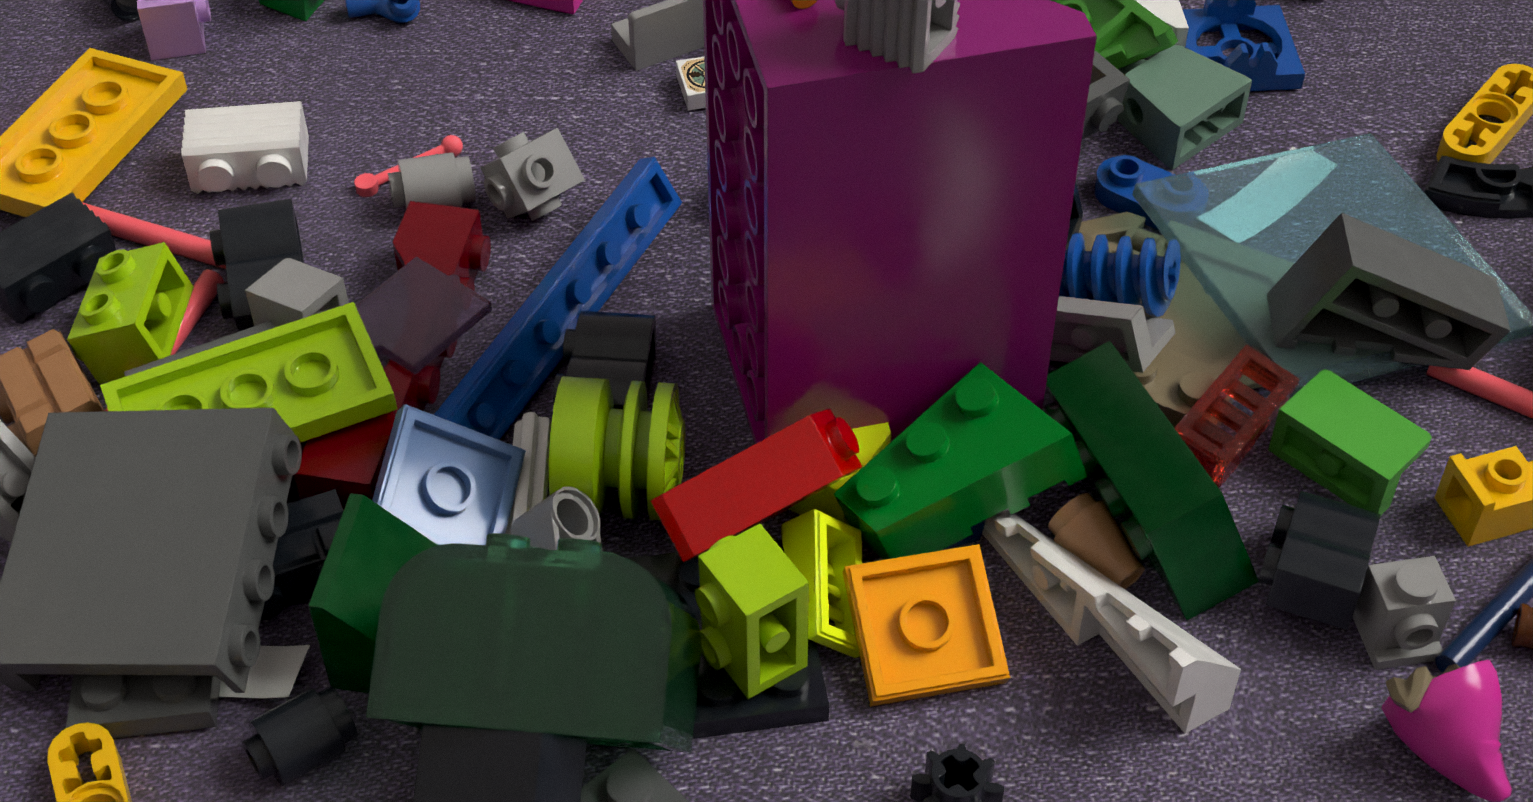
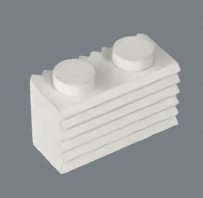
M301 101L185 110L183 148H181V153L191 191L197 194L202 190L211 193L222 192L227 189L234 191L237 187L245 191L249 186L256 190L260 185L268 189L269 187L280 188L284 185L291 187L294 183L303 186L307 182L309 135Z

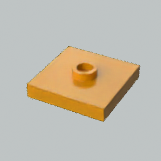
M980 544L845 566L843 578L870 707L1004 684L1010 679Z

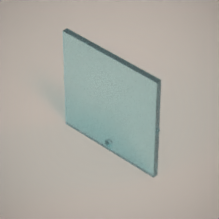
M1371 133L1135 184L1132 193L1133 197L1168 242L1171 239H1176L1179 242L1181 259L1203 286L1204 292L1214 300L1289 399L1324 369L1332 371L1349 383L1420 365L1392 361L1390 352L1356 348L1353 356L1334 354L1332 345L1298 341L1295 349L1275 347L1266 294L1341 212L1495 277L1511 329L1497 344L1533 335V314Z

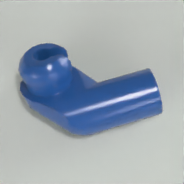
M345 0L349 19L378 14L396 23H407L412 21L420 11L419 0Z

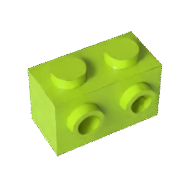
M165 242L129 251L125 249L115 250L99 258L67 338L74 355L84 362L99 384L125 377V371L171 355L194 286Z
M758 524L737 536H726L714 543L708 551L698 555L700 588L695 590V599L701 611L702 630L697 632V640L709 664L716 670L724 667L747 699L807 667L809 582L764 527Z

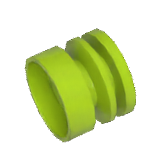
M562 376L557 388L550 431V495L562 487H574L592 500L599 515H601L609 487L618 488L623 518L634 519L637 517L642 490L644 489L647 490V506L650 520H660L651 500L680 485L684 469L686 427L680 409L678 383L658 382L652 411H648L645 381H631L623 409H614V399L609 379Z

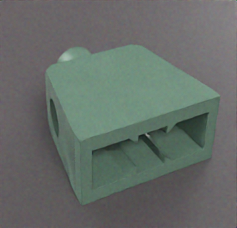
M1174 45L1146 61L1142 59L1118 69L1130 79L1122 103L1124 111L1118 114V122L1172 170L1243 123L1252 80L1188 48Z

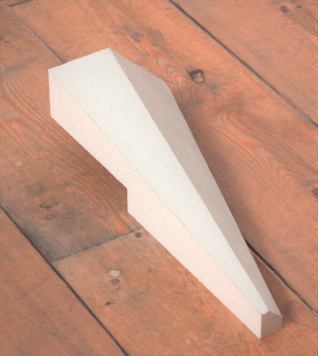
M1008 509L986 519L982 532L984 537L1074 643L1078 646L1100 634L1185 734L1230 709L1241 671L1239 667L1073 553L1054 542V540L1016 514L1011 515Z

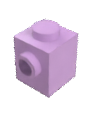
M137 0V10L151 61L206 53L203 22L211 21L208 0Z

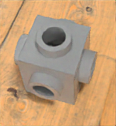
M558 128L531 141L522 132L493 147L498 158L480 167L486 178L484 180V187L490 201L496 208L504 211L507 219L527 212L533 221L563 205L558 195L585 180Z

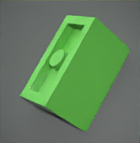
M1324 369L1279 409L1268 451L1351 506L1382 515L1391 506L1401 474L1429 447L1432 436L1424 429L1332 371Z

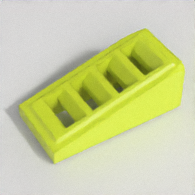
M813 509L781 525L784 552L809 582L808 639L857 658L860 654L843 578V570L845 566L862 564V533L860 529ZM829 619L835 622L836 627L829 625Z

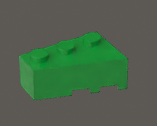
M980 362L834 493V496L849 524L861 530L862 541L883 560L941 551L972 535L973 532L970 527L1006 509L1012 515L1030 506L1028 498L1063 480L1070 486L1086 478L1087 474L1072 433Z

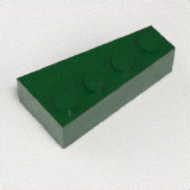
M1111 341L1104 343L1047 375L1046 387L1053 402L1043 407L1046 414L1072 433L1087 474L1086 478L1096 474L1099 480L1094 482V486L1101 500L1113 518L1119 515L1123 517L1124 522L1121 523V527L1140 560L1146 557L1149 559L1186 620L1195 617L1258 582L1257 575L1223 493Z

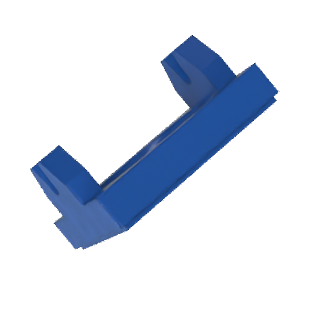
M1205 0L1204 9H1183L1189 27L1185 48L1252 80L1250 92L1302 89L1305 72L1280 5L1256 6L1255 0ZM1258 29L1269 36L1273 43L1262 42L1255 44L1249 39L1241 37L1239 30ZM1203 32H1220L1222 39L1218 41L1216 46L1197 45V40ZM1235 48L1228 57L1222 53L1225 49Z

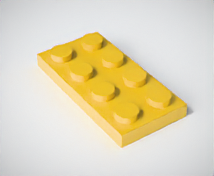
M89 48L0 136V210L28 217L72 192L77 199L79 198L83 202L187 91L183 72Z

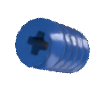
M1074 233L1065 251L1059 296L1141 305L1151 317L1163 316L1175 295L1179 281L1180 244L1176 239H1171L1164 256H1158L1154 238L1147 237L1138 255L1133 254L1130 237L1122 236L1115 253L1109 252L1106 235L1099 234L1095 238L1091 251H1086L1084 236L1082 233Z

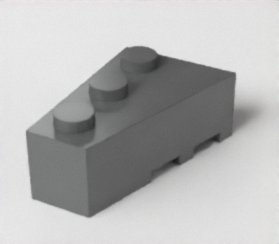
M1342 212L1266 294L1275 347L1295 349L1298 341L1332 345L1333 353L1338 355L1353 356L1356 348L1390 352L1392 361L1470 370L1511 331L1495 277Z

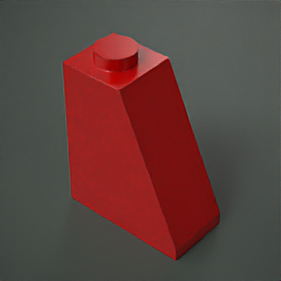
M829 408L804 417L651 500V503L682 561L686 562L708 551L718 540L726 536H737L758 524H762L861 469L862 465L856 456L859 453V444L848 423L841 417L835 418L832 410Z

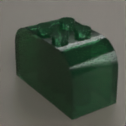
M490 533L486 536L485 545L450 543L424 550L407 561L389 583L380 609L366 718L422 730L423 725L540 732L587 740V744L691 753L702 645L699 624L691 606L679 592L637 563L617 554L601 551L602 544L595 541L561 538L557 541V550H548L530 546L531 539L527 537Z

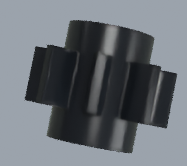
M959 744L957 749L947 750L940 755L932 750L927 752L926 774L912 775L910 798L919 802H1002L1004 786L998 783H990L993 778L995 764L992 758L982 760L975 753L966 750L965 744Z

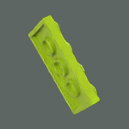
M354 302L100 385L108 411L274 408L298 437L300 443L397 410L394 392Z

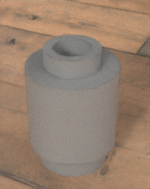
M450 152L398 160L399 172L388 173L393 208L404 206L406 211L410 201L461 208L464 203L476 202L475 185L469 156L455 158L454 153Z

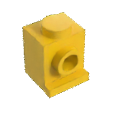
M1517 446L1465 459L1462 453L1452 455L1448 459L1434 498L1467 547L1533 529V461L1528 462Z

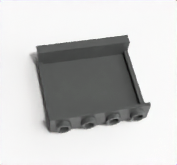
M274 408L48 413L0 581V682L12 691H38L42 674L217 676L235 693H245L250 667L256 664L260 653V635L258 630L264 602L271 597L274 589L273 561L278 538L285 533L288 525V507L286 502L292 475L298 472L302 459L300 440Z

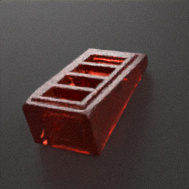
M1247 344L1175 427V430L1218 488L1222 486L1237 468L1300 382L1298 377ZM1244 374L1270 391L1271 394L1265 398L1240 382L1239 379ZM1228 395L1253 411L1254 414L1250 417L1224 399ZM1213 416L1237 432L1234 437L1210 422L1209 419Z

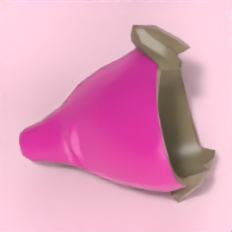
M1489 659L1464 667H1459L1457 664L1449 665L1442 675L1432 676L1427 666L1418 667L1406 680L1393 677L1386 681L1389 697L1381 708L1396 735L1410 750L1437 772L1484 800L1501 802L1511 796L1512 787L1506 774L1502 753L1499 750L1501 747L1499 739L1502 723V693L1497 671Z

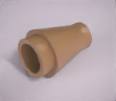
M1089 493L1081 494L1066 503L1050 520L1048 528L1055 535L1054 542L1073 553L1125 590L1143 574L1144 566L1135 557L1118 524L1103 501L1096 502Z

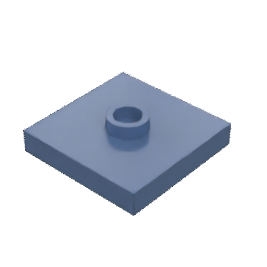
M404 404L395 416L372 501L439 545L442 560L488 576L497 570L526 450Z

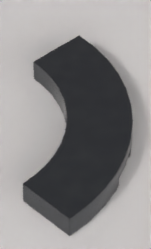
M1442 155L1425 188L1420 204L1467 216L1508 219L1533 217V166L1520 169L1516 164L1477 163Z

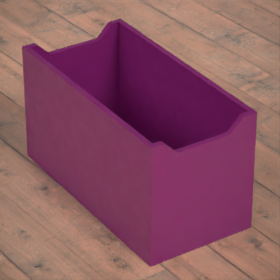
M703 0L711 305L755 444L810 414L829 408L832 410L835 418H843L851 429L888 422L892 442L980 362L1041 410L1043 409L1097 35L1084 12L1051 0H958L957 2L961 4L957 15L960 17L956 24V27L959 29L955 38L924 72L912 74L910 67L899 68L896 61L885 62L883 56L872 57L870 50L859 51L857 45L846 46L843 40L844 11L836 7L835 0H817L815 4L805 9L796 8L791 0Z

